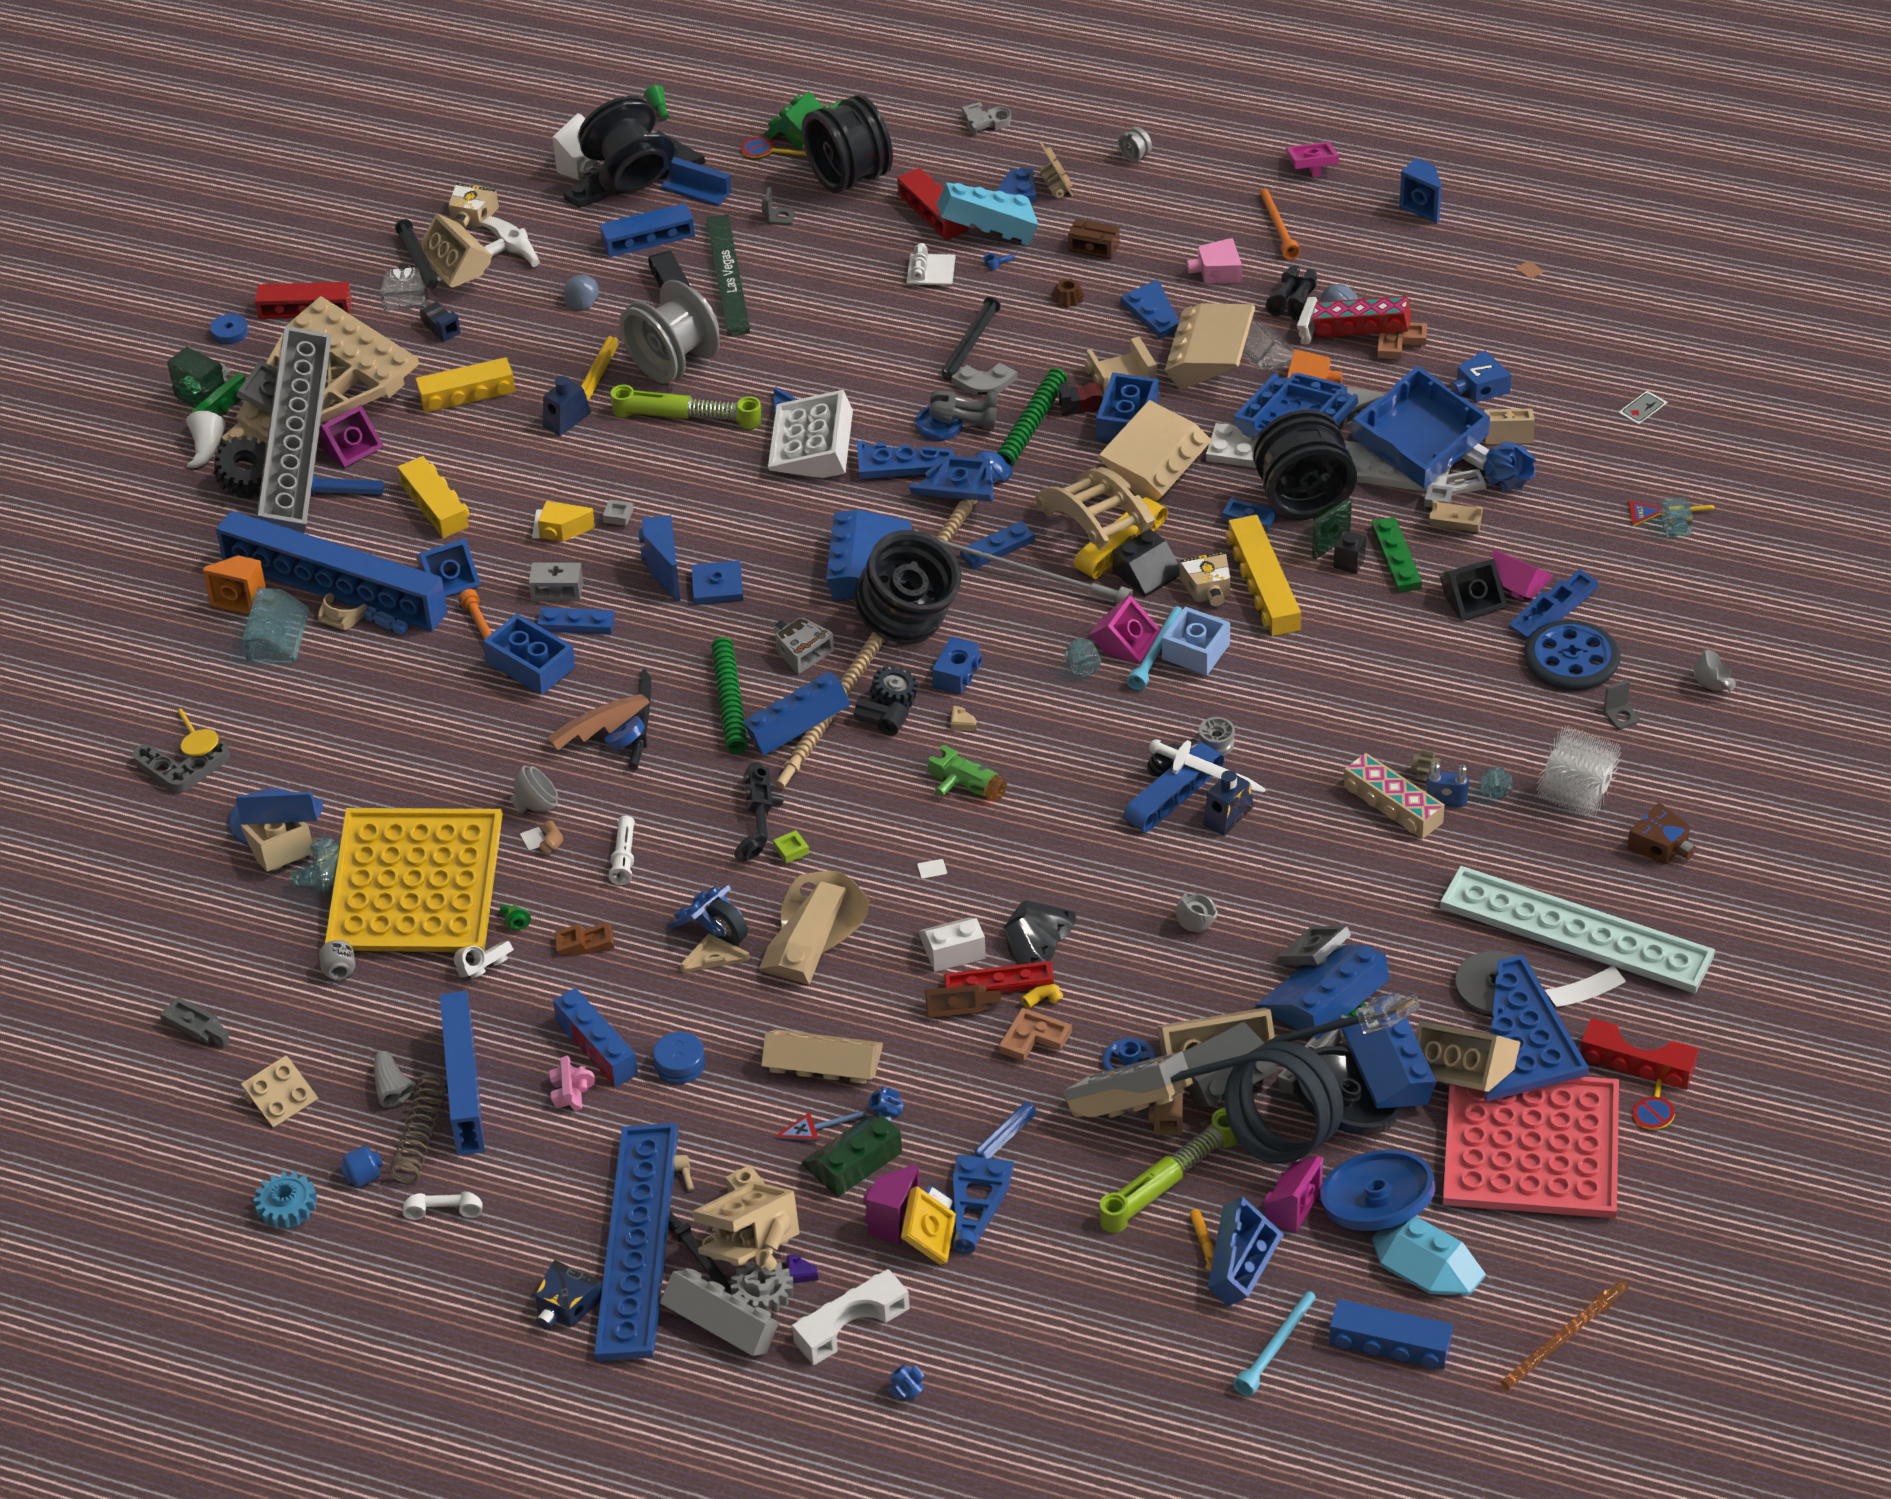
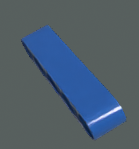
M1203 742L1197 744L1189 752V754L1220 767L1223 766L1224 755ZM1184 765L1175 774L1172 773V766L1127 805L1123 813V819L1140 830L1149 832L1213 776L1187 765Z

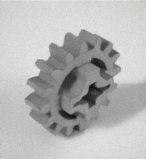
M756 1261L754 1265L747 1262L744 1270L737 1268L736 1276L731 1277V1295L736 1294L748 1300L747 1304L753 1308L759 1307L768 1312L769 1309L773 1308L776 1312H779L780 1304L787 1306L788 1298L793 1297V1277H790L788 1268L782 1270V1263L780 1262L777 1263L772 1271H768L765 1266L761 1269Z

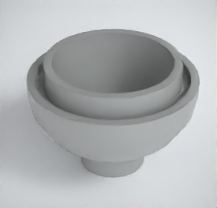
M524 765L519 769L514 780L515 794L510 797L512 804L521 813H525L528 809L544 812L555 808L558 805V793L550 780L533 766Z

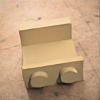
M1140 337L1131 338V353L1103 361H1098L1092 349L1087 350V360L1084 362L1086 372L1092 375L1094 383L1101 386L1103 395H1105L1112 372L1157 379V364Z

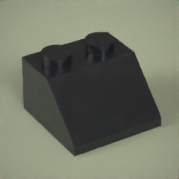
M1151 529L1142 532L1113 550V573L1144 597L1149 596L1180 576V566L1168 543Z
M1494 559L1439 573L1445 598L1460 620L1508 607Z

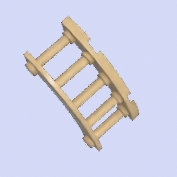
M1104 467L1092 468L1078 476L1077 483L1065 488L1051 486L1041 490L1035 496L1038 508L1044 511L1046 517L1051 516L1054 511H1061L1070 515L1088 533L1090 541L1096 545L1099 551L1103 550L1108 543L1109 538L1107 536L1132 525L1137 526L1142 533L1150 529L1155 521L1139 495L1134 496L1129 491L1131 485L1120 475ZM1100 494L1111 497L1088 508L1082 503ZM1117 505L1122 506L1129 514L1128 517L1103 528L1094 517V515Z

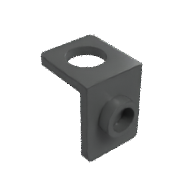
M767 187L765 199H762V212H766V224L792 225L795 210L790 208H773L771 187ZM779 214H787L788 218L778 219L776 218V216Z
M1628 680L1606 687L1603 712L1618 730L1640 723V718L1628 704L1630 682ZM1626 713L1630 716V719L1620 721L1616 718V715Z

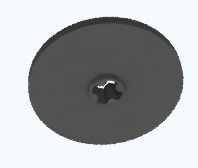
M1485 951L1467 958L1458 968L1455 982L1457 993L1464 1003L1478 1012L1492 1015L1498 960L1517 955L1504 951ZM1530 965V967H1531V969L1533 970L1535 976L1537 977V975H1536L1534 969H1533L1532 966Z

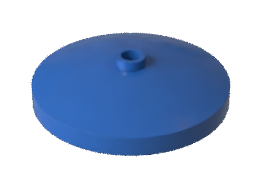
M1378 1150L1352 1157L1334 1168L1321 1186L1320 1197L1325 1214L1334 1223L1353 1230H1380L1404 1223L1423 1211L1433 1198L1435 1180L1431 1167L1420 1156L1401 1150Z

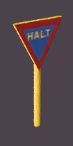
M1629 500L1633 527L1660 514L1714 509V505L1664 509Z

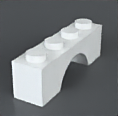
M889 1269L876 1274L862 1285L848 1290L838 1299L824 1304L814 1313L800 1318L792 1325L794 1343L814 1366L838 1351L837 1334L851 1320L870 1317L887 1323L909 1310L908 1290Z

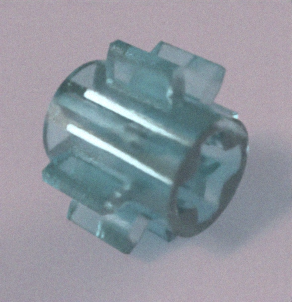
M1492 767L1485 772V775H1481L1482 782L1480 786L1482 793H1489L1490 798L1501 799L1509 791H1512L1511 784L1513 780L1511 773H1505L1504 768Z

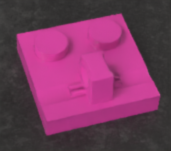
M1330 142L1286 147V156L1294 168H1310L1312 177L1321 176V166L1339 164V155Z

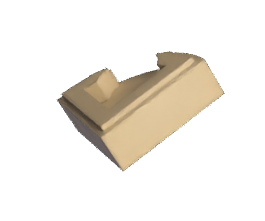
M953 706L951 730L976 731V719L973 715L966 712L964 708Z

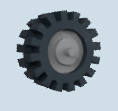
M891 665L890 669L888 666H883V669L879 668L874 674L870 688V697L874 699V702L887 706L891 702L901 703L908 710L915 700L918 681H916L915 675L910 676L911 671L907 670L904 672V667L900 666L898 670L896 665Z

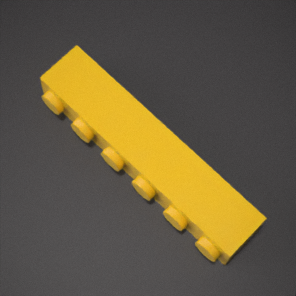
M1258 515L1229 520V531L1225 533L1228 545L1233 547L1235 561L1240 563L1242 577L1247 579L1249 593L1254 594L1255 607L1257 611L1261 610L1264 627L1269 628L1272 636L1300 631L1301 611Z

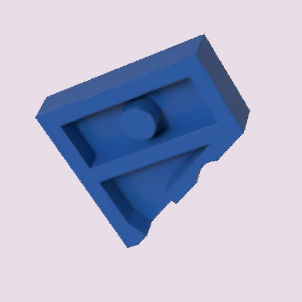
M1033 168L1011 169L997 191L1012 195H1023L1029 198L1030 203L1036 202Z

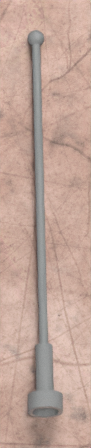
M938 539L950 548L1089 589L1090 593L1116 600V605L1127 596H1132L1133 593L1132 589L1121 587L1118 591L1095 583L1092 585Z

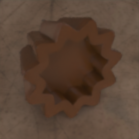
M1064 278L1056 284L1051 294L1053 297L1052 302L1058 303L1059 307H1077V303L1083 302L1084 293L1076 280Z

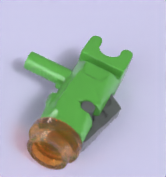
M946 745L940 746L942 751L940 759L933 756L928 759L930 774L944 780L935 789L940 797H943L955 784H960L970 792L985 796L990 800H999L1006 791L1007 782L1003 780L1002 776L985 766L978 759L968 761L959 757L956 750Z

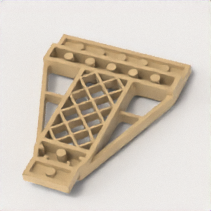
M322 296L287 325L289 327L332 335L326 375L328 380L325 382L320 424L382 396L389 399L405 385L403 378L419 365V360L416 356ZM283 334L266 362L274 368L278 364ZM342 374L337 379H333V375ZM359 380L372 388L350 399L342 395ZM244 401L236 416L238 423L221 437L222 441L228 440L231 443L232 437L237 436L238 440H241L242 436H247V440L255 437L257 438V443L264 441L267 444L271 415ZM334 401L339 402L338 404L329 407Z

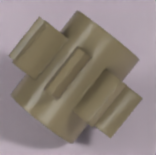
M1422 749L1421 755L1414 754L1411 763V773L1417 774V780L1427 782V775L1431 772V764L1435 762L1436 772L1437 762L1441 764V759L1435 758L1436 752Z

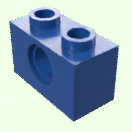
M951 636L932 669L933 687L961 695L966 685L969 686L971 684L975 669H979L981 666L982 655L979 652V643Z

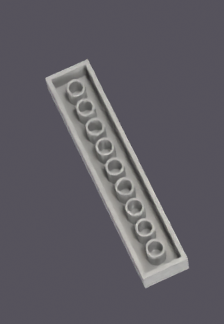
M285 326L280 346L256 518L304 533L309 509L332 335Z

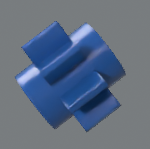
M882 1086L881 1091H874L869 1099V1108L874 1111L872 1116L883 1115L888 1121H891V1118H897L903 1110V1100L898 1098L900 1091Z
M903 1364L889 1376L888 1379L892 1383L888 1390L897 1400L902 1397L910 1401L924 1389V1385L921 1382L925 1375L916 1365L910 1368Z

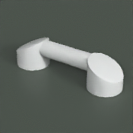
M462 1192L459 1195L426 1196L419 1193L412 1195L404 1202L403 1215L410 1220H420L425 1216L426 1207L460 1206L459 1212L461 1215L475 1218L481 1215L483 1204L476 1195L470 1192Z

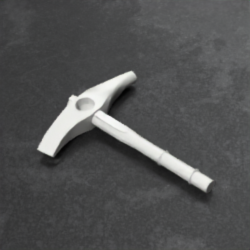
M491 216L480 222L481 225L490 229L499 238V240L484 247L492 256L507 250L510 253L527 259L533 267L539 265L540 261L527 239L528 235L524 228L519 230L516 226ZM435 272L438 281L442 280V278ZM421 279V280H420L421 285H422L424 288H426V286H425L423 280Z

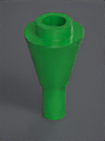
M660 85L648 87L644 92L645 100L658 111L662 120L669 119V114L666 110L664 88Z

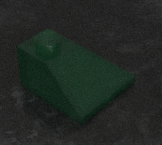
M1349 498L1330 504L1313 515V559L1316 560L1333 549L1343 530L1351 532L1352 500Z

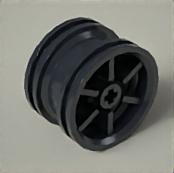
M899 530L887 534L874 545L866 567L862 571L854 589L853 600L860 619L871 631L889 641L917 643L928 639L940 628L949 606L953 603L958 593L962 576L959 562L954 553L943 542L924 532Z

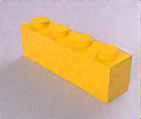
M507 357L416 378L418 396L424 413L516 392L513 373Z
M422 456L397 466L401 486L442 538L469 528L467 517L470 516L466 504L460 503L456 492L450 490L445 478L437 474L433 463L429 464L425 457Z

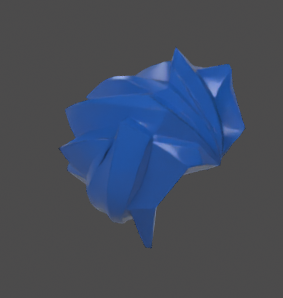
M1502 442L1495 448H1490L1485 456V471L1491 486L1498 483L1503 493L1507 489L1512 490L1513 487L1521 490L1528 479L1532 480L1536 474L1534 466L1536 462L1535 457L1516 443Z

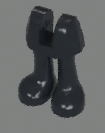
M1293 265L1286 269L1281 277L1283 285L1267 298L1265 303L1267 311L1273 316L1283 314L1287 306L1289 294L1293 291L1294 294L1288 301L1287 309L1289 316L1293 320L1299 321L1306 304V294L1311 293L1317 286L1316 270L1308 268L1304 276H1299L1300 266Z

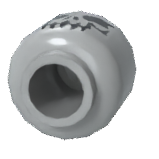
M333 940L320 948V967L326 977L342 980L351 975L356 964L353 948L348 942Z

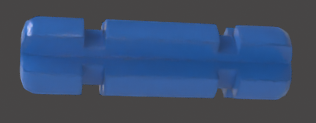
M369 606L364 611V618L370 622L375 621V624L396 634L403 635L408 630L407 622L397 619V617L373 606Z

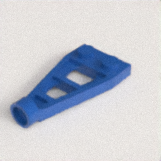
M958 1154L953 1173L956 1213V1235L953 1247L958 1252L970 1254L975 1251L979 1239L1009 1190L1014 1170V1161ZM968 1185L992 1188V1191L986 1200L968 1198L966 1187ZM964 1210L983 1211L979 1221L964 1220Z

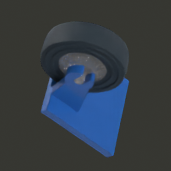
M729 885L719 889L717 886H714L707 892L705 890L700 892L692 899L694 903L689 907L684 906L674 914L675 919L668 924L672 929L696 920L716 938H720L732 945L739 944L748 934L747 924L742 913L724 896L731 890Z

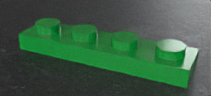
M1396 517L1372 520L1371 529L1397 593L1422 589V580Z

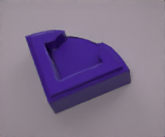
M787 1255L790 1277H793V1283L819 1280L818 1271L814 1264L801 1259V1256Z

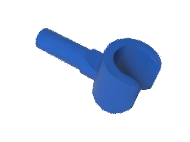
M988 253L983 258L988 268L994 271L998 268V264L1015 260V255L1011 254L997 258L996 254Z

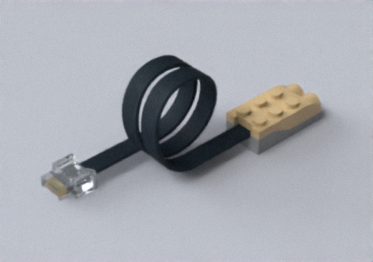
M1398 992L1372 999L1371 1003L1356 1010L1357 1015L1274 1037L1248 1054L1188 1069L1183 1052L1180 1051L1086 1076L1063 1090L1071 1113L1075 1117H1094L1108 1114L1109 1118L1125 1113V1110L1132 1108L1133 1111L1142 1110L1149 1107V1103L1155 1101L1157 1105L1168 1103L1173 1100V1097L1185 1093L1183 1087L1193 1083L1192 1077L1233 1067L1225 1088V1110L1235 1138L1249 1154L1261 1161L1274 1164L1289 1163L1304 1157L1331 1138L1337 1131L1343 1116L1341 1089L1330 1067L1314 1051L1291 1041L1359 1023L1364 1034L1393 1026L1421 1007L1416 994L1401 998ZM1257 1061L1271 1062L1286 1068L1304 1085L1311 1097L1316 1114V1129L1312 1141L1294 1143L1283 1140L1265 1125L1258 1113L1253 1096L1252 1081Z

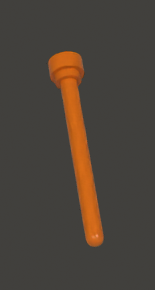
M1262 189L1260 195L1282 241L1281 252L1285 259H1295L1300 255L1301 249L1297 241L1290 238L1269 191Z
M464 590L459 594L458 601L464 610L471 613L485 640L492 633L479 609L480 598L475 590Z

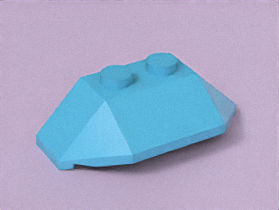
M1417 1216L1399 1225L1380 1229L1372 1237V1243L1375 1247L1380 1266L1429 1294H1461V1296H1470L1485 1278V1272L1463 1242Z

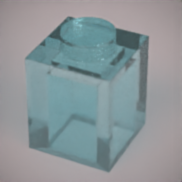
M1686 497L1662 499L1660 520L1666 537L1691 535L1693 515Z

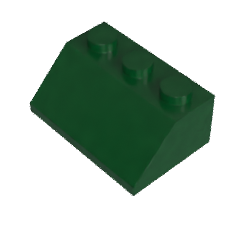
M883 1115L865 1117L801 1161L802 1166L836 1197H839L902 1153L901 1131Z

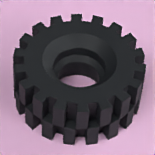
M237 436L232 437L231 443L226 440L223 442V447H218L215 454L214 475L216 483L220 482L222 490L227 488V494L232 496L233 492H235L238 498H242V494H247V498H252L253 493L259 496L266 443L264 441L257 443V438L255 437L247 440V436H242V439L238 440ZM246 461L253 464L254 467L249 470H243L235 464Z

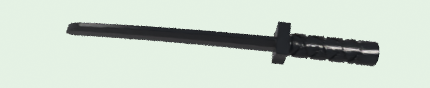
M643 669L641 671V694L651 702V677ZM650 703L639 711L638 717L644 723L645 728L640 736L632 742L633 749L628 768L633 771L638 769L643 748H647L648 745L646 733Z
M670 1211L669 1225L675 1231L676 1240L678 1242L682 1241L713 1282L724 1286V1291L731 1295L730 1284L711 1257L698 1254V1248L702 1246L692 1235L689 1223L687 1222L685 1225H682L680 1220Z

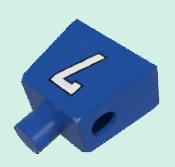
M1484 350L1458 366L1457 381L1451 383V390L1458 396L1466 393L1473 401L1480 402L1510 393L1511 374Z

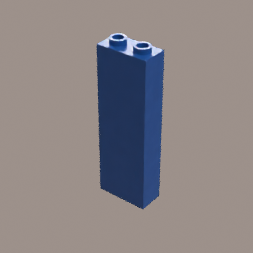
M467 991L440 994L450 1119L457 1156L485 1152L474 1029Z

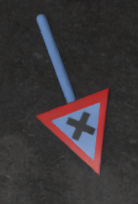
M862 1111L814 1125L809 1112L774 1136V1139L819 1141L816 1130L864 1117L866 1113Z

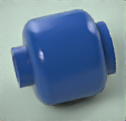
M362 1146L345 1153L343 1162L340 1163L347 1183H352L355 1187H361L377 1180L380 1177L379 1168L383 1166L378 1151L371 1152L368 1146Z

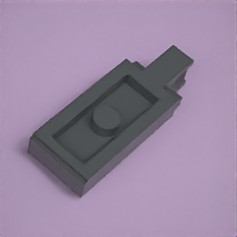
M177 997L159 1014L161 1021L201 1042L208 1043L211 1040L213 1044L224 1048L231 1041L228 1036V1030L219 1022L217 1016L180 997Z

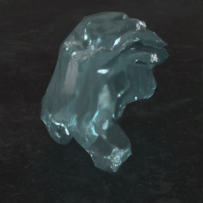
M321 835L320 838L313 837V843L310 845L313 853V864L307 865L304 870H293L290 873V881L295 886H314L317 888L316 891L318 893H325L334 886L340 842L334 841L331 836Z

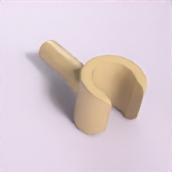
M675 1155L674 1172H683L687 1191L692 1192L694 1187L690 1177L689 1157L687 1155Z

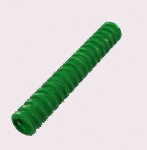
M1051 368L1025 410L997 451L1011 467L1015 465L1059 394L1058 384L1067 382V375L1063 370Z
M719 637L712 642L711 649L725 748L730 753L739 754L747 749L748 741L746 727L743 723L745 720L733 641L728 637Z

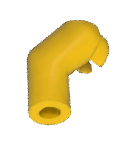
M1056 984L1039 986L1021 997V1002L1024 1007L1029 1009L1046 997L1049 998L1051 1003H1055L1063 998V993Z

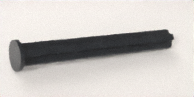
M408 219L399 220L395 225V230L401 235L427 288L432 287V289L436 288L435 284L438 283V279L413 231L412 222Z
M986 297L984 299L983 307L943 367V378L951 380V376L957 373L995 312L1001 309V304L996 298Z

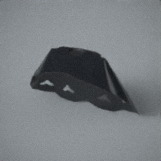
M1027 900L1020 903L1004 927L1010 956L1017 965L1031 963V957L1039 958V960L1033 963L1050 961L1055 953L1057 941L1066 938L1076 922L1075 913L1071 910ZM1057 924H1064V925H1065V926H1063V927L1060 928V931H1059V932L1057 931V929H1058ZM1047 945L1048 948L1045 949V954H1043L1041 947Z

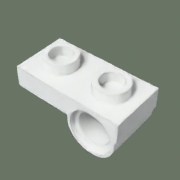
M509 941L500 942L485 952L478 946L461 948L454 956L456 970L461 978L470 976L471 979H474L486 972L484 967L493 963L496 966L507 960L506 954L514 949ZM467 952L472 953L474 956V963L472 965L466 962Z

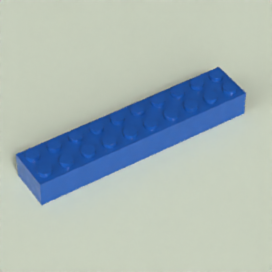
M232 510L216 528L222 560L235 556L260 560L264 578L323 597L328 593L334 594L335 601L357 608L362 604L368 607L373 606L397 617V619L407 622L409 625L431 632L435 630L447 615L442 577L435 574H430Z

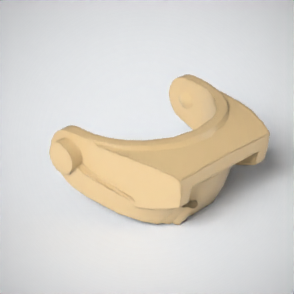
M328 593L323 598L318 621L347 630L365 616L364 611L367 610L368 606L362 604L358 608L351 610L332 608L330 605L334 601V594Z

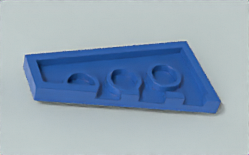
M857 440L860 479L925 475V472L938 465L939 461L947 455L954 456V449L922 447L921 450L910 447V445L902 444L900 448L887 447V443L877 442L876 446L865 445V441Z

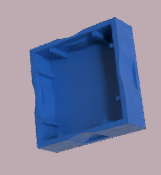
M1416 366L1400 379L1387 394L1376 399L1353 418L1352 438L1425 489L1488 436L1490 416L1465 398L1450 391L1444 383L1424 369Z

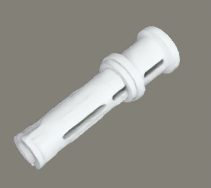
M630 816L619 818L616 849L610 859L612 868L609 871L608 877L616 885H626L632 880L630 867L634 863V857L631 853L635 821Z

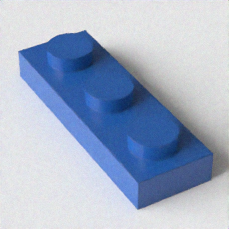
M1020 521L965 547L1002 557L1035 542V534ZM960 551V556L973 570L993 561Z
M541 607L537 625L548 632L612 635L615 610Z

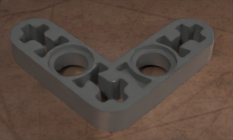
M218 740L217 745L208 753L200 756H190L180 764H177L151 745H140L133 751L136 767L173 793H183L225 764L230 758L228 745L222 740ZM194 765H204L201 769H192ZM159 767H168V769L165 771H156V769Z

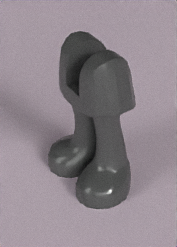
M933 391L930 395L929 415L936 420L950 425L952 419H957L980 426L986 430H994L998 392L990 391L984 400L973 401L958 397L953 391Z

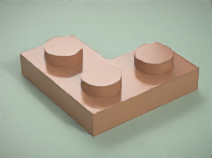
M1410 322L1408 332L1379 333L1378 358L1401 359L1402 344L1426 345L1427 323Z
M1022 1008L1001 1041L999 1053L1025 1061L1035 1043L1061 1051L1072 1033V1025Z

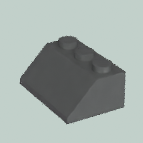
M1240 1022L1184 1051L1183 1055L1188 1069L1248 1054L1264 1044V1042L1245 1022ZM1257 1061L1252 1084L1277 1072L1278 1069L1275 1063ZM1233 1067L1192 1077L1193 1083L1187 1086V1089L1196 1108L1210 1107L1225 1099L1226 1083Z

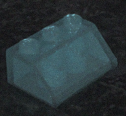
M257 588L242 638L246 660L296 663L310 608L282 589Z

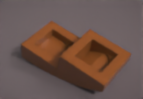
M609 922L585 930L579 923L555 931L556 947L559 955H581L615 948L613 928Z

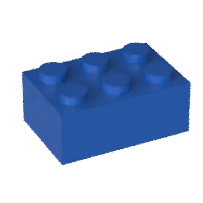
M1112 372L1096 417V440L1111 442L1149 400L1158 404L1159 379Z
M517 613L483 641L485 662L540 695H543L575 668L573 645Z

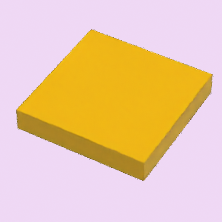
M918 1186L910 1189L901 1238L939 1265L947 1263L956 1213Z

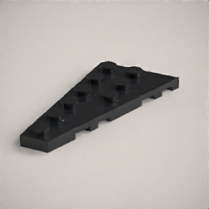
M658 130L657 132L653 133V134H663V135H666V134L662 133V132L659 131V130ZM671 138L676 149L674 157L699 165L705 164V156ZM669 166L658 180L667 177V173H669ZM600 169L564 191L563 195L564 200L581 208L604 200L605 195L613 192L605 190L599 183Z

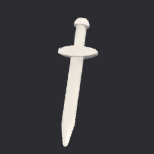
M1157 739L1153 740L1149 746L1151 753L1156 754L1157 752L1174 759L1172 773L1175 774L1184 765L1221 779V774L1224 771H1228V769L1189 754L1191 742L1188 740L1183 743L1179 750L1160 743L1161 740ZM1237 774L1250 782L1251 790L1265 792V788L1256 782Z

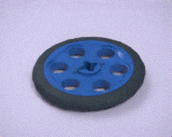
M1560 620L1545 624L1528 638L1524 647V657L1533 674L1542 681L1563 689L1579 690L1600 685L1610 679L1620 664L1621 653L1613 637L1601 627L1580 620ZM1570 634L1575 636L1576 638L1566 639L1563 636ZM1593 642L1597 643L1599 646L1589 647L1587 644ZM1552 644L1555 648L1547 649L1543 645ZM1598 660L1602 662V664L1593 665L1590 663V661ZM1553 661L1556 662L1558 665L1548 666L1545 663ZM1570 670H1579V671L1582 672V673H1581V674H1578V675H1574V674H1571L1569 671H1570Z

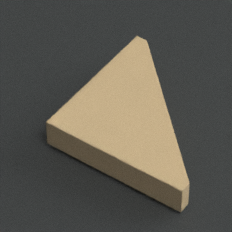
M708 934L680 964V971L685 973L747 962L750 956L749 952Z

